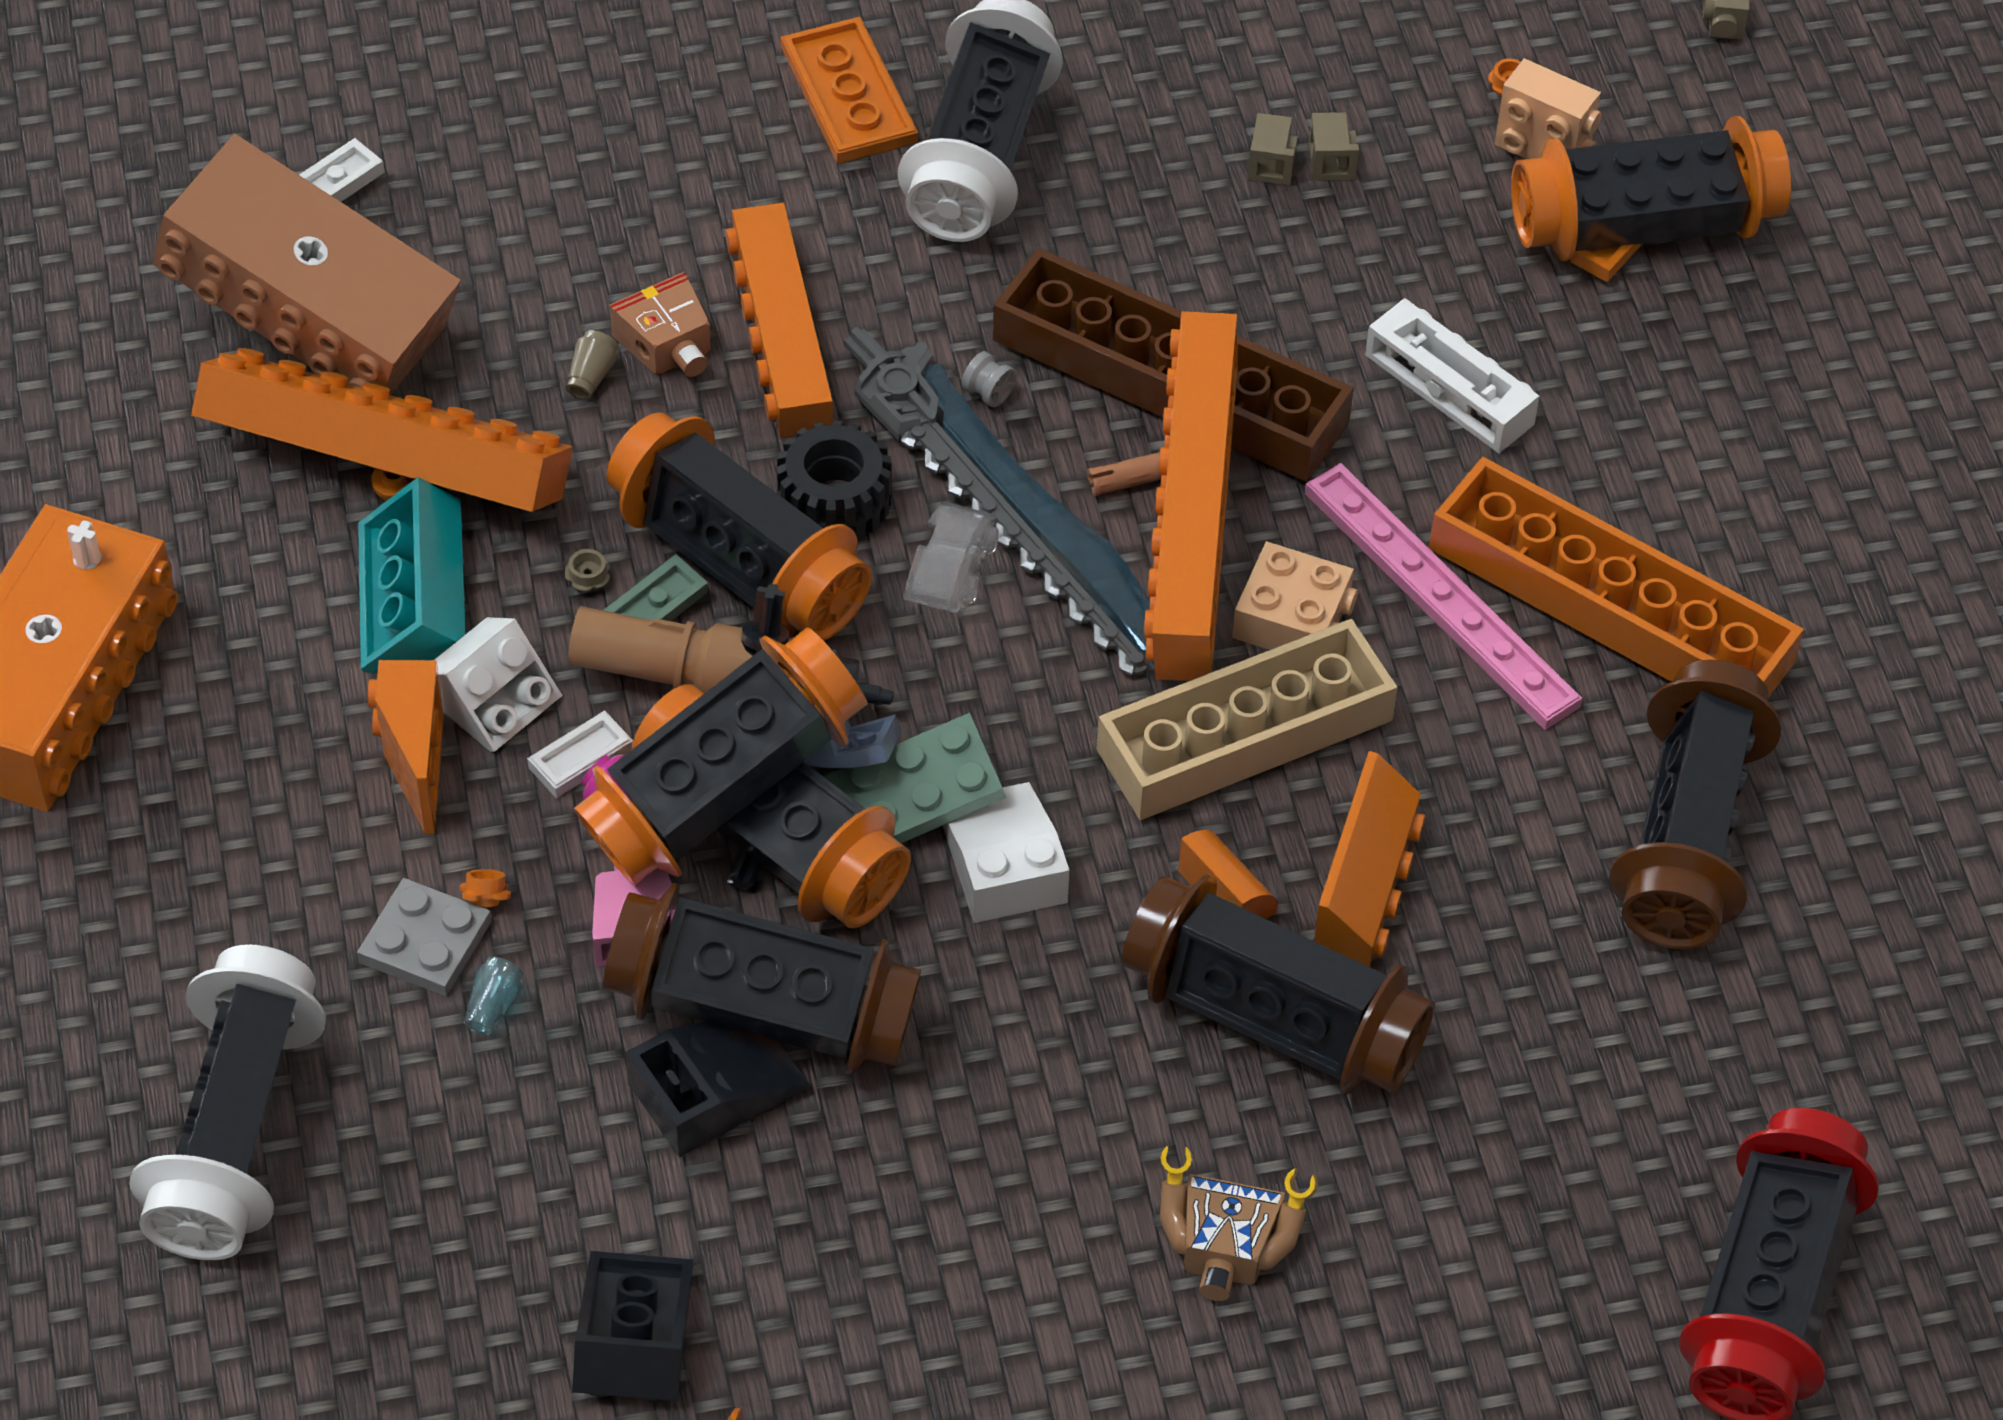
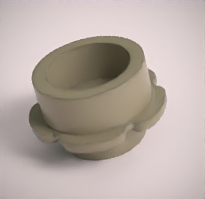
M582 549L570 557L569 563L565 568V578L568 582H572V587L580 592L601 589L610 579L608 574L610 565L600 552L593 549Z

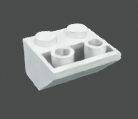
M487 617L435 659L438 665L444 713L490 752H495L562 696L515 619Z

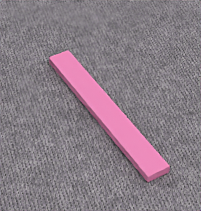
M1342 463L1306 483L1305 495L1544 730H1547L1581 708L1582 697Z

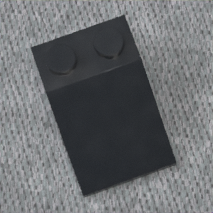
M600 1251L590 1252L575 1338L573 1393H585L595 1397L621 1396L642 1398L652 1402L661 1400L678 1401L694 1259Z

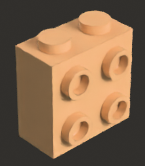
M1524 58L1503 85L1494 145L1525 159L1540 158L1543 147L1550 138L1559 139L1565 150L1597 146V143L1592 141L1602 118V112L1598 111L1601 92Z
M1266 541L1235 608L1232 638L1271 650L1339 624L1343 614L1351 615L1356 603L1358 589L1351 588L1354 569Z

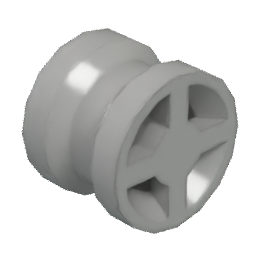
M983 351L977 354L967 366L962 377L961 387L969 394H980L985 404L995 408L1001 405L1013 390L1017 380V371L1010 365L998 364L994 355Z

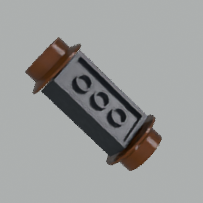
M1701 660L1687 664L1677 672L1673 682L1664 685L1653 694L1648 704L1647 720L1655 736L1662 742V748L1640 845L1624 851L1615 859L1610 870L1609 880L1614 894L1623 903L1622 917L1627 927L1640 938L1658 946L1672 949H1694L1705 946L1716 939L1721 925L1738 917L1746 905V884L1741 875L1728 863L1731 848L1726 846L1727 837L1734 830L1739 817V809L1735 808L1734 804L1747 779V770L1742 769L1743 764L1759 760L1772 752L1780 740L1782 728L1776 710L1768 702L1769 696L1766 685L1755 673L1741 665L1722 660Z
M1209 874L1200 878L1191 887L1166 876L1161 877L1153 885L1134 917L1122 952V964L1124 967L1148 977V998L1150 1001L1160 1003L1165 998H1168L1340 1080V1090L1345 1094H1350L1365 1081L1390 1093H1394L1400 1087L1423 1046L1435 1012L1434 1001L1408 990L1407 966L1397 965L1388 976L1216 896L1217 880Z
M673 883L659 900L632 892L628 893L612 939L604 973L603 989L632 997L638 1020L644 1019L652 1000V1007L843 1059H846L856 1025L857 1028L846 1075L852 1076L865 1060L896 1067L911 1015L921 970L892 962L888 940L882 939L867 987L866 984L873 960V948L679 897L680 885Z

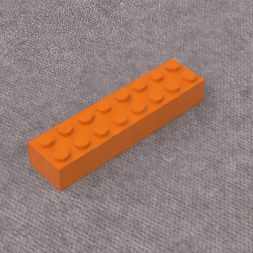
M1182 311L1180 330H1171L1170 357H1172V368H1168L1166 394L1169 396L1168 407L1164 408L1163 414L1165 443L1164 447L1160 449L1159 475H1161V487H1157L1155 514L1158 515L1157 528L1153 527L1152 556H1154L1153 568L1149 569L1148 597H1150V608L1145 611L1144 638H1146V661H1154L1156 680L1191 681L1213 671L1238 372L1237 314Z
M238 348L237 353H220L219 358L201 362L191 416L414 479L419 477L431 484L534 512L563 498L573 446L559 443L560 436L545 431H533L532 435L516 431L517 424L507 420L490 419V423L474 419L475 413L464 408L448 407L447 411L432 407V400L424 397L406 395L405 399L389 395L390 389L385 386L365 383L363 387L347 383L348 377L334 372H321V375L305 372L306 365L290 360H279V364L264 360V353L252 349Z
M1483 456L1433 516L1429 542L1430 550L1671 682L1674 681L1677 672L1687 664L1701 660H1722L1741 665L1755 673L1766 685L1768 696H1770L1795 664L1804 631L1802 627Z

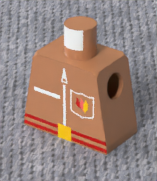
M684 272L610 304L612 335L653 374H662L679 366L687 377H694L705 370L708 360L704 355L711 349L710 325Z

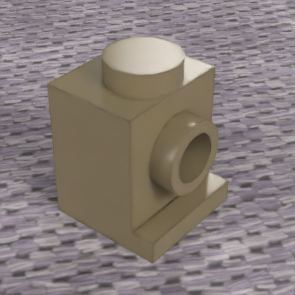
M1701 0V6L1703 7L1702 19L1709 20V37L1743 40L1749 13V0Z
M1346 112L1312 113L1309 135L1312 181L1356 180L1359 146L1356 144L1355 130H1348Z
M1257 113L1250 150L1248 180L1291 186L1293 162L1295 161L1298 136L1290 135L1292 117Z

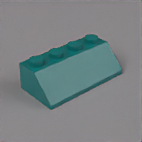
M417 477L358 522L361 670L367 673L378 672L379 660H435L466 635L461 499Z

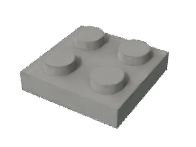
M402 878L357 951L358 962L447 997L491 924V911Z

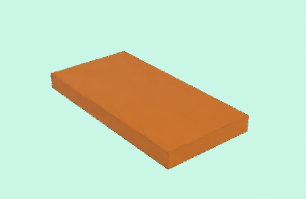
M860 16L780 37L781 49L837 164L918 143V131Z

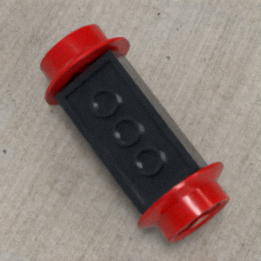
M1790 1108L1779 1111L1770 1118L1766 1130L1747 1137L1740 1144L1737 1151L1736 1165L1743 1179L1700 1317L1687 1323L1682 1329L1679 1338L1680 1351L1684 1359L1692 1367L1689 1378L1690 1391L1703 1406L1727 1419L1787 1420L1793 1412L1795 1402L1813 1396L1821 1389L1826 1375L1824 1363L1815 1350L1854 1216L1869 1209L1875 1203L1879 1191L1878 1178L1872 1167L1866 1162L1868 1144L1865 1137L1856 1127L1836 1115L1811 1108Z

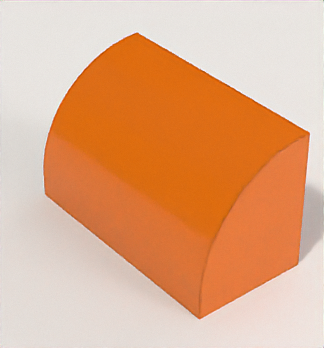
M1199 830L1181 838L1178 872L1191 886L1200 878L1209 874L1217 880L1216 896L1265 919L1277 913L1278 903L1276 898L1213 831Z

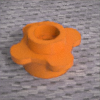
M478 869L466 873V883L460 884L462 898L480 907H494L500 904V900L511 898V892L507 891L508 884L505 883V873L498 870Z

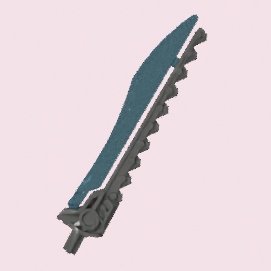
M853 328L850 331V336L844 339L843 345L866 368L856 383L854 395L902 445L912 450L914 448L922 449L925 453V469L935 474L945 473L948 476V493L959 499L968 497L972 501V518L981 523L992 522L996 526V543L1006 548L1016 547L1020 551V568L1031 574L1040 572L1045 580V594L1055 599L1065 598L1069 602V619L1081 625L1089 623L1094 628V645L1104 650L1114 649L1118 653L1120 672L1129 676L1140 675L1146 672L1147 666L1143 662V657L1146 659L1144 621L1146 609L1149 610L1150 602L1139 582L1111 543L1053 498L1019 466L947 378L948 373L943 366L936 363L934 366L931 365L932 355L925 342L919 341L915 346L906 347L901 351L886 352L865 329ZM938 404L944 410L943 428L937 423ZM1148 661V663L1154 668V661Z

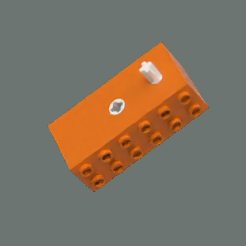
M45 504L0 574L1 798L49 812L58 796L62 797L66 793L71 781V773L79 760H84L88 756L95 733L101 723L105 724L111 718L116 698L123 687L127 688L131 684L135 676L137 663L144 652L147 653L152 649L156 641L158 628L164 618L170 617L176 608L178 593L174 589L171 575L172 564L168 560L164 540Z

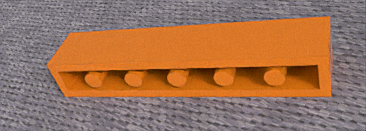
M783 202L732 210L733 228L725 230L729 255L737 254L738 261H733L737 288L745 287L746 293L741 294V306L744 320L752 319L753 326L748 327L752 354L760 353L761 360L756 361L760 387L768 386L769 394H764L767 420H776L780 438L796 436V432L802 428L811 430L815 423L823 422L824 426L832 425L833 401L785 204Z

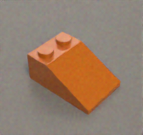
M379 660L377 679H369L368 706L369 708H374L372 716L373 736H381L384 756L424 833L435 834L445 718L437 660Z

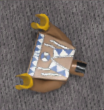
M1168 1146L1164 1148L1160 1160L1163 1168L1168 1172L1167 1180L1162 1181L1160 1222L1172 1249L1184 1255L1183 1269L1188 1273L1202 1275L1199 1292L1202 1296L1214 1301L1228 1299L1232 1282L1246 1285L1254 1284L1261 1270L1273 1269L1295 1248L1307 1211L1303 1207L1304 1200L1312 1197L1318 1189V1181L1315 1175L1311 1177L1309 1189L1304 1193H1298L1293 1187V1180L1297 1175L1298 1169L1291 1170L1285 1178V1188L1290 1197L1288 1202H1284V1192L1189 1174L1187 1182L1182 1181L1183 1172L1191 1165V1152L1185 1147V1163L1182 1167L1175 1169L1170 1167L1166 1161Z

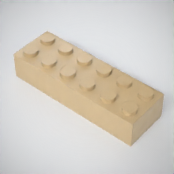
M1349 619L1099 716L1097 751L1139 820H1143L1393 721L1398 687L1354 621Z

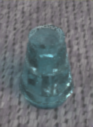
M488 957L484 965H479L464 1024L476 1032L491 1034L494 1026H496L523 988L521 983L523 971L515 964L499 957Z

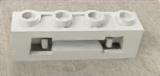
M1406 298L1369 326L1365 356L1497 453H1501L1535 425L1539 395L1528 384L1517 380L1502 369L1492 358L1481 354L1466 343L1459 334L1452 333L1433 319L1426 310L1419 309ZM1399 355L1403 356L1408 360L1410 366H1415L1414 372L1412 373L1394 358ZM1472 408L1477 411L1478 416L1481 418L1485 417L1492 422L1491 429L1471 416Z

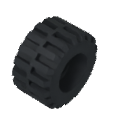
M832 421V425L824 426L823 422L815 423L811 430L802 428L796 432V439H787L783 444L784 451H779L777 457L778 495L822 528L834 524L848 526L855 532L857 541L865 538V531L874 533L880 528V521L886 520L889 515V506H891L892 462L891 456H888V448L884 442H877L876 434L870 430L863 433L861 432V426L854 423L848 427L842 426V421ZM828 480L849 482L836 486L821 484V482Z

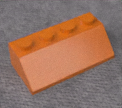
M1368 752L1319 902L1314 942L1368 967H1371L1374 957L1383 958L1390 930L1384 929L1383 926L1386 917L1390 919H1395L1402 895V891L1395 890L1398 879L1405 881L1408 879L1414 857L1413 852L1407 851L1410 841L1419 843L1426 815L1418 813L1421 793L1382 756L1375 752Z

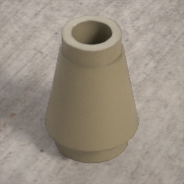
M589 330L585 332L583 337L577 339L566 390L569 394L582 400L591 398L593 392L618 360L616 352L618 344L612 337L600 331Z

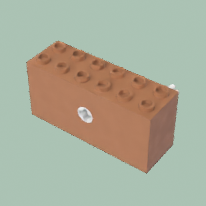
M235 133L163 215L152 262L165 277L179 281L190 288L205 303L216 305L227 312L242 327L256 331L270 340L279 351L291 354L310 366L315 374L321 375V372L342 374L348 377V384L363 387L365 383L385 386L390 389L389 395H392L446 327L461 282L459 278Z

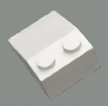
M1029 782L1003 787L1007 798L942 825L973 923L1068 903L1070 870L1057 832Z

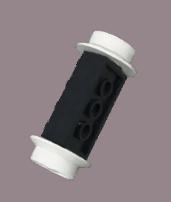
M983 0L974 9L959 15L948 28L945 48L953 66L927 139L907 150L898 167V181L906 196V209L909 216L922 230L937 238L953 242L977 239L985 234L989 227L999 224L1009 217L1015 208L1018 188L1010 171L1036 95L1046 91L1057 81L1063 64L1062 52L1054 38V29L1050 19L1039 7L1027 0Z
M239 945L228 948L219 955L215 969L200 973L188 985L186 991L187 1005L192 1014L202 1024L211 1029L212 1033L191 1099L187 1118L176 1154L156 1156L142 1161L133 1169L129 1182L134 1197L144 1206L139 1220L141 1231L151 1242L171 1253L199 1260H221L232 1257L240 1251L246 1233L263 1228L272 1218L274 1210L273 1200L268 1191L259 1182L247 1175L248 1167L282 1049L299 1048L311 1044L322 1035L326 1024L325 1012L321 1004L313 996L316 984L314 974L306 964L284 951L261 945Z

